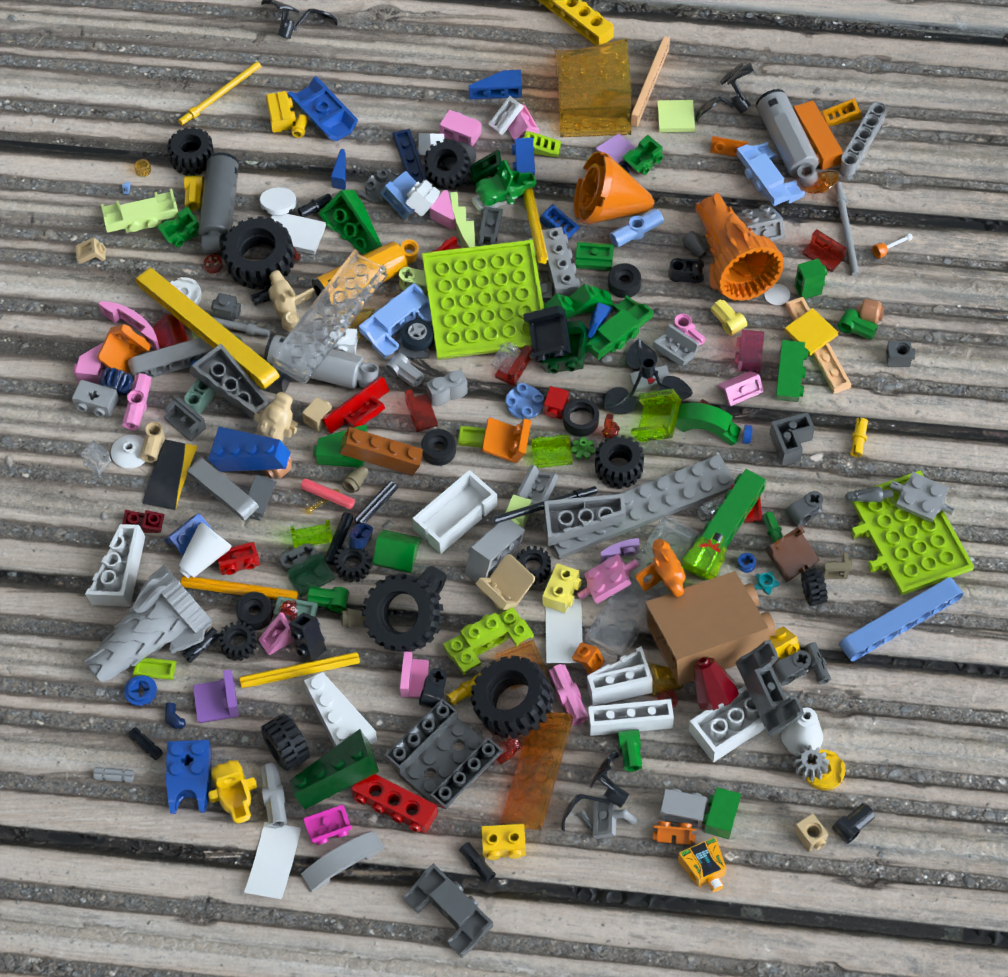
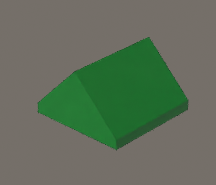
M383 529L377 536L373 565L412 573L422 538Z

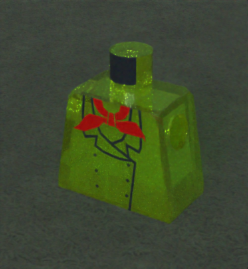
M714 533L710 540L700 537L683 558L682 568L706 580L719 577L727 552V548L722 546L725 539L724 536Z

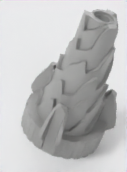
M165 565L148 577L149 580L142 587L134 605L128 610L129 614L114 626L116 629L101 642L98 649L84 660L89 669L101 682L114 678L130 666H136L152 652L156 653L168 642H170L169 650L174 654L204 640L205 630L212 625L213 621Z

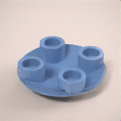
M519 383L508 392L505 403L507 410L513 416L520 419H530L541 412L544 405V396L536 388L525 383Z

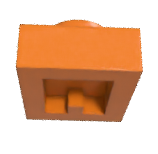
M580 643L572 656L573 661L583 664L588 675L599 670L605 662L598 647L585 643Z

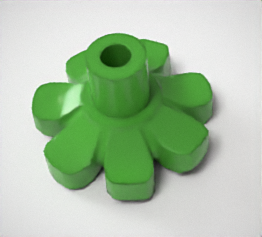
M581 437L580 442L574 440L572 443L571 453L576 454V459L581 460L583 456L585 459H589L596 452V449L593 447L594 442L592 440L587 442L586 437Z

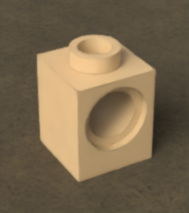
M316 397L302 412L304 423L319 433L325 426L322 419L332 412L331 404L326 400L322 401Z
M814 814L796 824L794 833L809 852L813 849L819 850L825 846L828 832ZM808 832H815L817 837L809 836Z

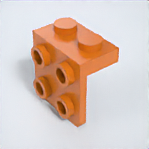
M125 324L110 328L97 355V359L108 368L120 369L129 374L128 361L137 356V354L149 352L151 345L144 337L132 331L130 326Z

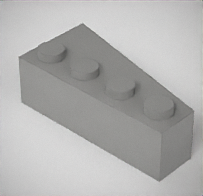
M624 494L544 501L548 546L625 521Z

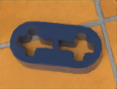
M365 523L357 524L350 532L348 545L356 549L364 548L371 540L373 527Z

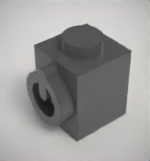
M218 293L216 300L212 301L211 310L214 312V317L234 322L240 316L241 303H237L236 296Z

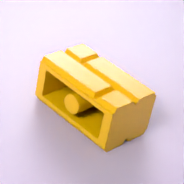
M285 91L277 92V94H266L272 132L291 130L293 122H296L294 111H290V108H293L291 97L288 98Z

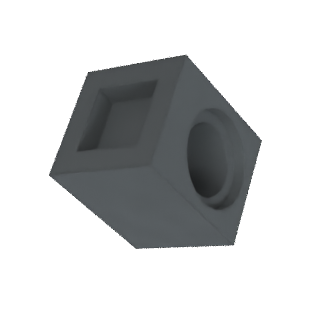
M888 341L886 348L887 367H910L911 361L915 360V348H912L911 341Z

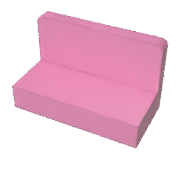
M522 105L524 107L507 128L514 141L515 138H522L526 131L537 134L540 132L525 105Z
M751 371L717 385L718 389L724 391L729 406L764 392L759 374Z
M404 651L400 693L401 697L420 698L424 681L428 676L429 661L413 659L412 652Z

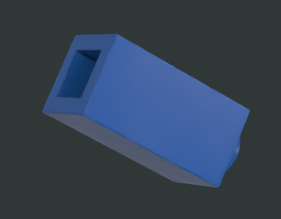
M515 138V144H511L512 155H515L516 162H512L513 170H517L520 173L531 172L535 176L533 138Z

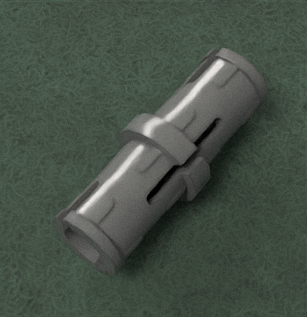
M816 642L807 644L804 649L811 656L810 667L814 670L819 684L828 683L831 677L825 665V658H822Z

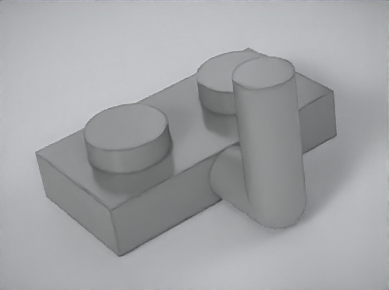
M604 795L595 796V797L603 798V799H606V798H607V797L604 796ZM594 801L593 837L596 839L616 836V819L624 818L627 822L634 825L637 822V818L626 809L617 810V806L613 803L607 805L603 802Z

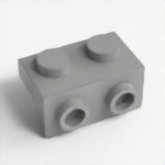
M669 324L666 327L665 333L654 341L652 347L683 367L695 357L699 343Z
M531 465L516 495L532 500V505L549 499L559 477L556 473L540 472L535 465Z

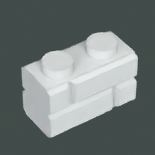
M423 180L421 184L417 182L406 195L409 197L406 204L410 208L415 209V212L420 216H423L440 196V191L432 187V184L427 180Z

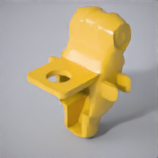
M229 760L223 764H217L210 769L216 789L208 793L210 802L219 801L224 811L230 813L234 823L239 824L248 821L251 816L249 811L251 804L250 790L257 788L255 778L245 779L238 760Z

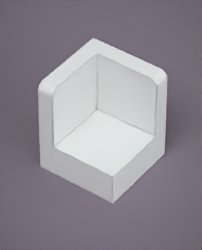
M419 133L418 154L426 155V151L431 150L430 146L432 144L435 146L438 140L443 142L444 134Z

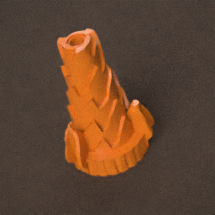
M715 192L711 197H707L700 203H697L695 209L705 227L706 240L710 246L711 255L714 258V263H711L709 267L711 288L718 290L720 294L735 301L750 300L766 293L780 279L784 269L783 254L777 249L774 242L769 238H765V236L755 235L751 227L747 228L745 223L734 213L731 206L727 207L720 194Z

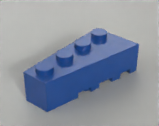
M218 427L208 460L219 472L286 469L291 452L279 439Z

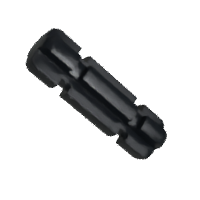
M137 727L130 730L128 733L129 737L136 741L154 760H158L162 756V750L155 746V743L145 734H142Z

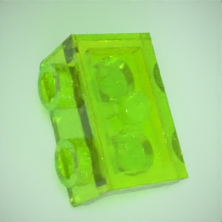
M560 434L553 437L541 436L531 439L533 464L537 468L573 465L570 435Z

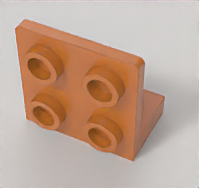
M489 417L486 423L482 452L518 463L526 454L531 420L524 418L520 424L513 426Z

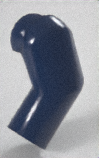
M172 702L166 703L165 722L174 729H183L186 721L175 714L176 704Z

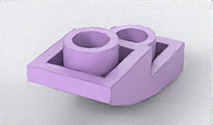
M639 538L625 540L606 548L601 552L600 564L617 554L620 557L638 555L640 549Z

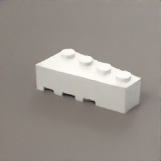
M119 525L109 545L110 550L101 561L102 566L99 572L95 573L91 588H88L85 593L92 605L131 606L145 541V535L139 525Z
M323 672L304 680L306 692L334 747L359 729L364 733L370 744L377 742L374 728Z

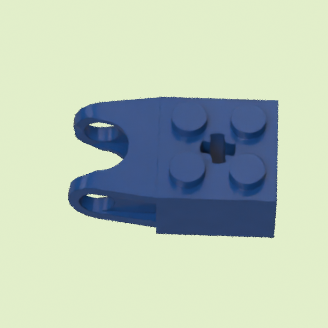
M209 740L167 742L166 787L171 814H176L179 803L187 797L195 798L198 801L200 813L206 812L209 798L208 793L211 788L210 769L212 765V749Z

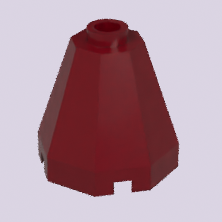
M702 657L694 665L695 695L701 710L714 711L719 709L718 705L721 703L727 706L739 695L734 679L714 658Z

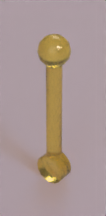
M323 499L314 506L307 507L306 513L312 514L313 510L329 500Z

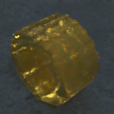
M141 159L136 161L134 165L136 174L140 177L150 175L151 165L148 160Z

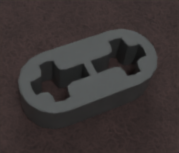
M303 544L283 554L281 557L282 569L286 572H294L313 563L317 558L315 547L312 544ZM308 551V553H311V555L307 556L306 554H304V552ZM287 560L293 561V564L290 565L287 563Z

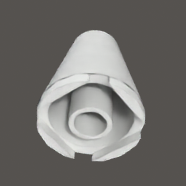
M201 522L179 563L181 567L179 571L187 578L190 576L196 577L228 552L232 546Z
M803 708L804 715L796 723L789 724L782 730L781 741L793 755L800 753L799 751L802 747L807 750L808 746L811 745L812 750H815L817 747L820 748L822 744L823 733L816 712L811 708Z

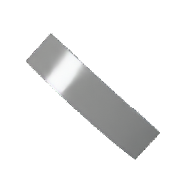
M375 831L368 832L330 851L302 872L301 876L311 892H314L329 883L330 878L365 857L368 860L385 850V847Z

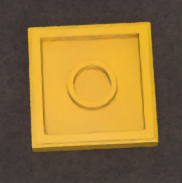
M813 308L785 327L784 330L794 341L805 342V348L808 349L809 356L838 336V331Z

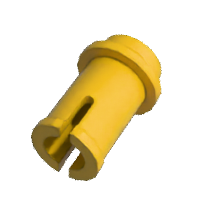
M305 115L297 116L295 126L291 129L292 135L296 138H301L305 135V127L308 122V118Z

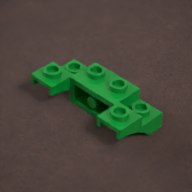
M626 295L625 299L618 305H613V310L617 314L597 329V334H594L592 338H589L587 335L585 353L589 351L596 359L600 360L608 352L614 353L617 349H622L627 341L637 337L639 328L653 318V310L646 304L638 303Z

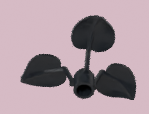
M262 0L261 5L273 4L277 9H282L281 24L277 35L287 39H291L293 30L297 31L298 26L309 13L325 16L333 20L336 25L338 24V20L332 14L312 8L308 9L294 26V22L288 20L289 10L295 13H299V10L277 0Z
M743 63L739 64L720 81L721 85L727 82L728 85L731 84L736 93L730 98L732 102L720 96L710 99L697 111L695 117L697 123L699 118L719 101L728 104L731 108L735 107L740 114L751 106V103L742 94L736 82L737 79L754 73L751 63L743 65Z
M639 338L631 345L626 354L627 366L632 370L640 369L632 391L629 393L622 387L612 388L605 396L604 408L613 414H627L633 411L637 405V400L632 395L635 393L641 377L649 379L655 376L658 385L661 386L658 394L662 400L668 403L681 402L691 397L693 392L687 383L675 376H666L662 383L658 376V371L655 370L657 363L655 351Z
M613 750L601 763L590 784L591 789L596 781L606 786L607 790L604 796L607 798L603 799L577 794L563 814L561 829L564 832L566 818L581 799L603 802L607 805L613 803L620 808L624 805L629 793L619 788L607 777V771L612 769L610 766L611 762L619 757L617 751Z

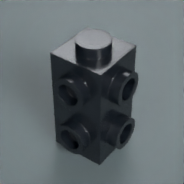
M303 612L289 623L291 636L296 645V652L300 657L313 661L327 650L324 643L325 639L319 627V620L315 616Z

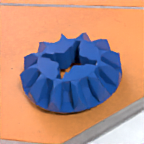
M145 675L131 678L124 688L127 701L133 706L139 705L141 707L144 704H150L156 698L158 691L155 681ZM140 685H142V688L145 691L143 692L142 697H140L137 693L139 691Z

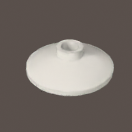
M126 435L119 438L111 448V457L114 463L124 469H133L144 464L146 461L140 459L144 438L138 435Z

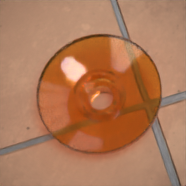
M836 171L818 173V180L812 187L804 186V188L810 194L826 193L839 181V174Z

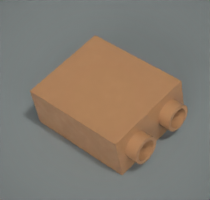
M736 571L684 588V594L681 597L676 598L672 593L645 602L647 628L678 686L695 680L694 665L700 658H714L725 670L737 666L735 662L741 656L751 652L764 641L769 640L770 636L776 634V627L771 614L768 611L760 614L757 608L759 606V598L752 583L743 585Z

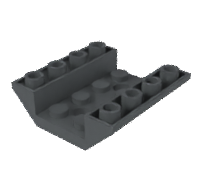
M441 699L385 754V758L398 775L423 798L440 808L447 809L503 753V749L487 737L483 740L458 719L457 710L444 699ZM456 743H462L465 747L463 750L457 751L453 746ZM428 771L436 773L433 779H427L424 775Z

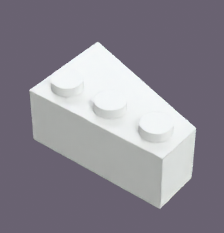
M642 646L629 656H622L620 661L612 665L608 664L587 676L588 692L593 706L652 693V676Z

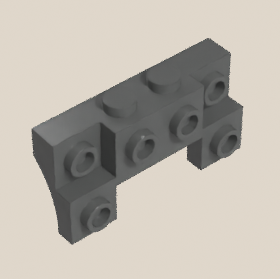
M771 640L764 641L757 648L741 656L735 662L768 736L779 734L787 725L796 723L804 715L802 705L799 703L797 696H790L786 699L774 673L772 665L777 661L778 655Z
M433 863L423 872L412 888L403 895V900L417 914L431 903L457 929L455 934L447 940V944L463 958L478 944V940L493 927V921L477 907L478 903L472 896L467 897L463 893L464 890L458 882H452Z

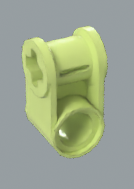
M404 267L399 271V286L402 290L415 283L423 290L425 295H428L424 270Z

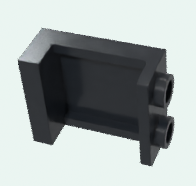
M554 306L523 314L524 322L528 323L530 328L533 353L529 354L530 359L535 360L537 363H542L543 360L549 358L559 359L565 357V354L571 353L565 309Z

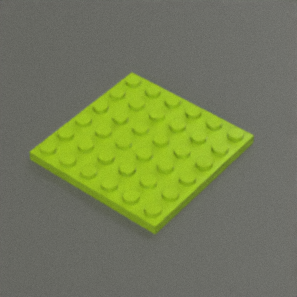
M533 240L422 253L437 360L532 348L529 324L524 322L523 314L544 309Z

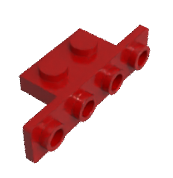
M380 376L326 415L322 420L327 431L332 434L344 424L352 428L364 425L386 409L383 402L378 400L389 392L385 379Z

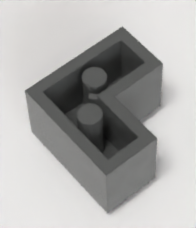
M808 412L771 422L769 434L782 465L801 461L803 451L801 443L813 439L815 427Z

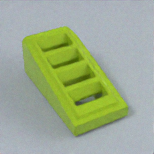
M525 132L524 138H533L534 154L551 157L559 156L561 141L534 132Z

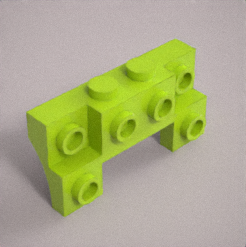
M514 607L498 615L496 612L491 615H485L480 621L466 625L461 630L459 636L443 643V649L449 659L465 675L466 671L476 666H481L477 656L508 640V636L517 647L519 643L528 638H534V634L525 620L521 619Z

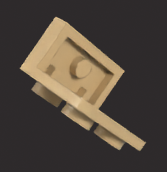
M508 554L503 558L490 578H479L476 585L480 588V592L483 595L490 597L494 601L493 604L498 609L508 610L512 607L515 609L534 583L535 576L512 555Z

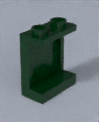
M581 320L567 322L571 353L565 354L563 358H549L542 361V366L548 373L556 374L563 371L573 372L583 369L588 329Z

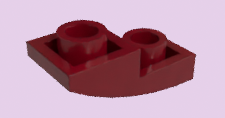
M125 509L122 524L139 525L143 533H161L165 514L145 510V513Z

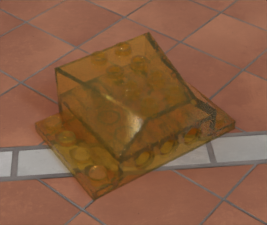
M627 38L578 50H555L560 138L615 136L617 134L631 135L632 91Z

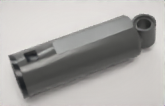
M218 152L211 154L206 161L198 234L202 239L204 253L223 252L222 243L225 241L224 237L227 233L230 234V229L232 228L239 161L228 153Z

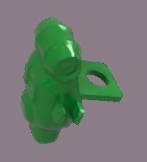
M503 160L501 166L497 167L498 173H495V176L484 178L476 183V192L480 197V201L486 206H492L497 202L504 201L511 205L515 204L514 199L523 195L526 190L536 186V178L531 172L520 173L517 170H511L507 161Z

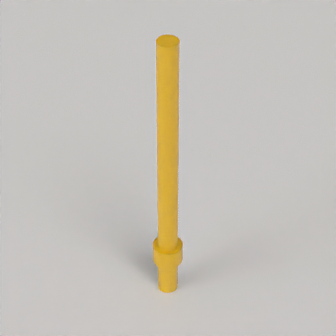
M256 61L199 105L190 108L187 114L178 119L179 124L183 126L189 120L198 117L201 111L261 67L260 63Z

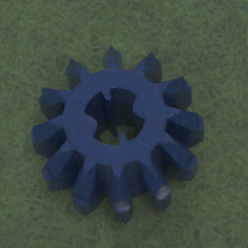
M109 367L102 373L100 384L116 389L118 395H127L133 386L134 379L130 374L120 369Z

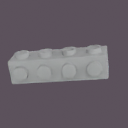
M562 227L542 230L548 255L546 266L550 281L552 282L554 295L560 294L569 297L580 288L579 278H575L576 266L575 263H571L572 252L571 248H567V234H563Z

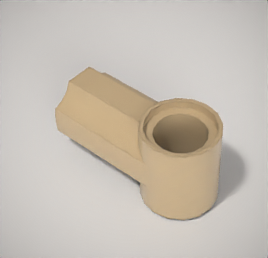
M150 422L145 427L146 435L140 459L148 463L157 461L161 445L165 441L163 427L159 422Z

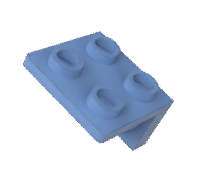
M407 171L403 172L392 183L390 181L380 192L404 220L415 211V209L410 208L406 204V201L409 199L406 195L417 183Z

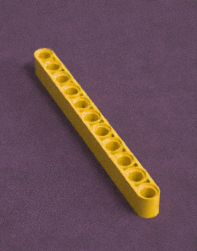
M149 267L135 278L136 283L145 293L213 349L222 344L250 379L259 387L265 390L279 378L278 372L272 365L154 269Z

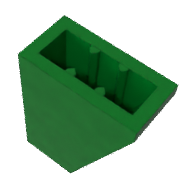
M367 425L354 427L355 429L368 432ZM347 430L318 438V443L313 448V457H316L317 465L358 468L360 465L364 466V461L339 454L342 437Z

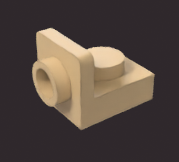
M94 237L76 245L77 261L81 264L95 257L101 261L106 260L104 244Z

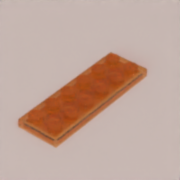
M547 713L548 719L545 723L541 722L538 725L539 729L536 731L534 729L531 730L530 734L526 736L500 821L502 825L524 824V829H542L574 719L572 714Z

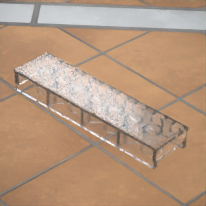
M354 249L272 356L273 367L293 379L306 384L387 277L386 265L383 264L381 266L358 254V251Z
M664 514L635 558L640 566L630 571L631 585L609 598L585 635V644L596 646L600 651L617 659L616 662L620 661V658L626 655L647 622L645 602L663 596L668 589L660 581L644 592L635 578L637 573L654 562L653 557L655 556L652 549L654 541L662 539L668 542L682 566L687 552L693 550L694 542L699 532ZM652 574L646 575L643 582L650 581Z

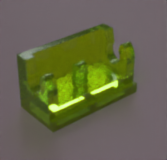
M329 519L325 520L326 524L296 530L294 526H291L290 530L294 549L303 544L315 546L331 543L333 538Z

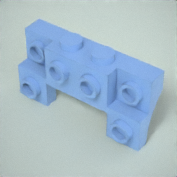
M768 142L755 146L746 144L737 148V157L746 167V177L753 182L756 191L760 192L763 197H767L773 206L785 201L792 203L805 196V192L801 191L797 186L796 180L783 184V176L772 163V160L776 159L777 154L772 152Z
M413 283L398 296L391 298L384 307L377 309L370 318L359 325V332L372 343V348L386 359L399 348V344L392 336L399 332L407 322L414 320L416 317L429 323L432 322L429 300L423 290Z

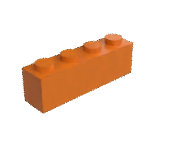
M812 100L794 106L793 109L818 157V165L821 170L840 165L843 151L815 102Z

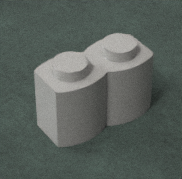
M462 370L452 371L444 377L434 378L427 383V396L432 406L444 405L449 400L462 398L468 393L467 379Z

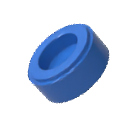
M744 425L742 444H750L752 425Z

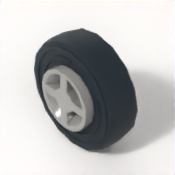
M423 319L410 320L402 327V343L412 351H422L429 348L434 342L433 326Z

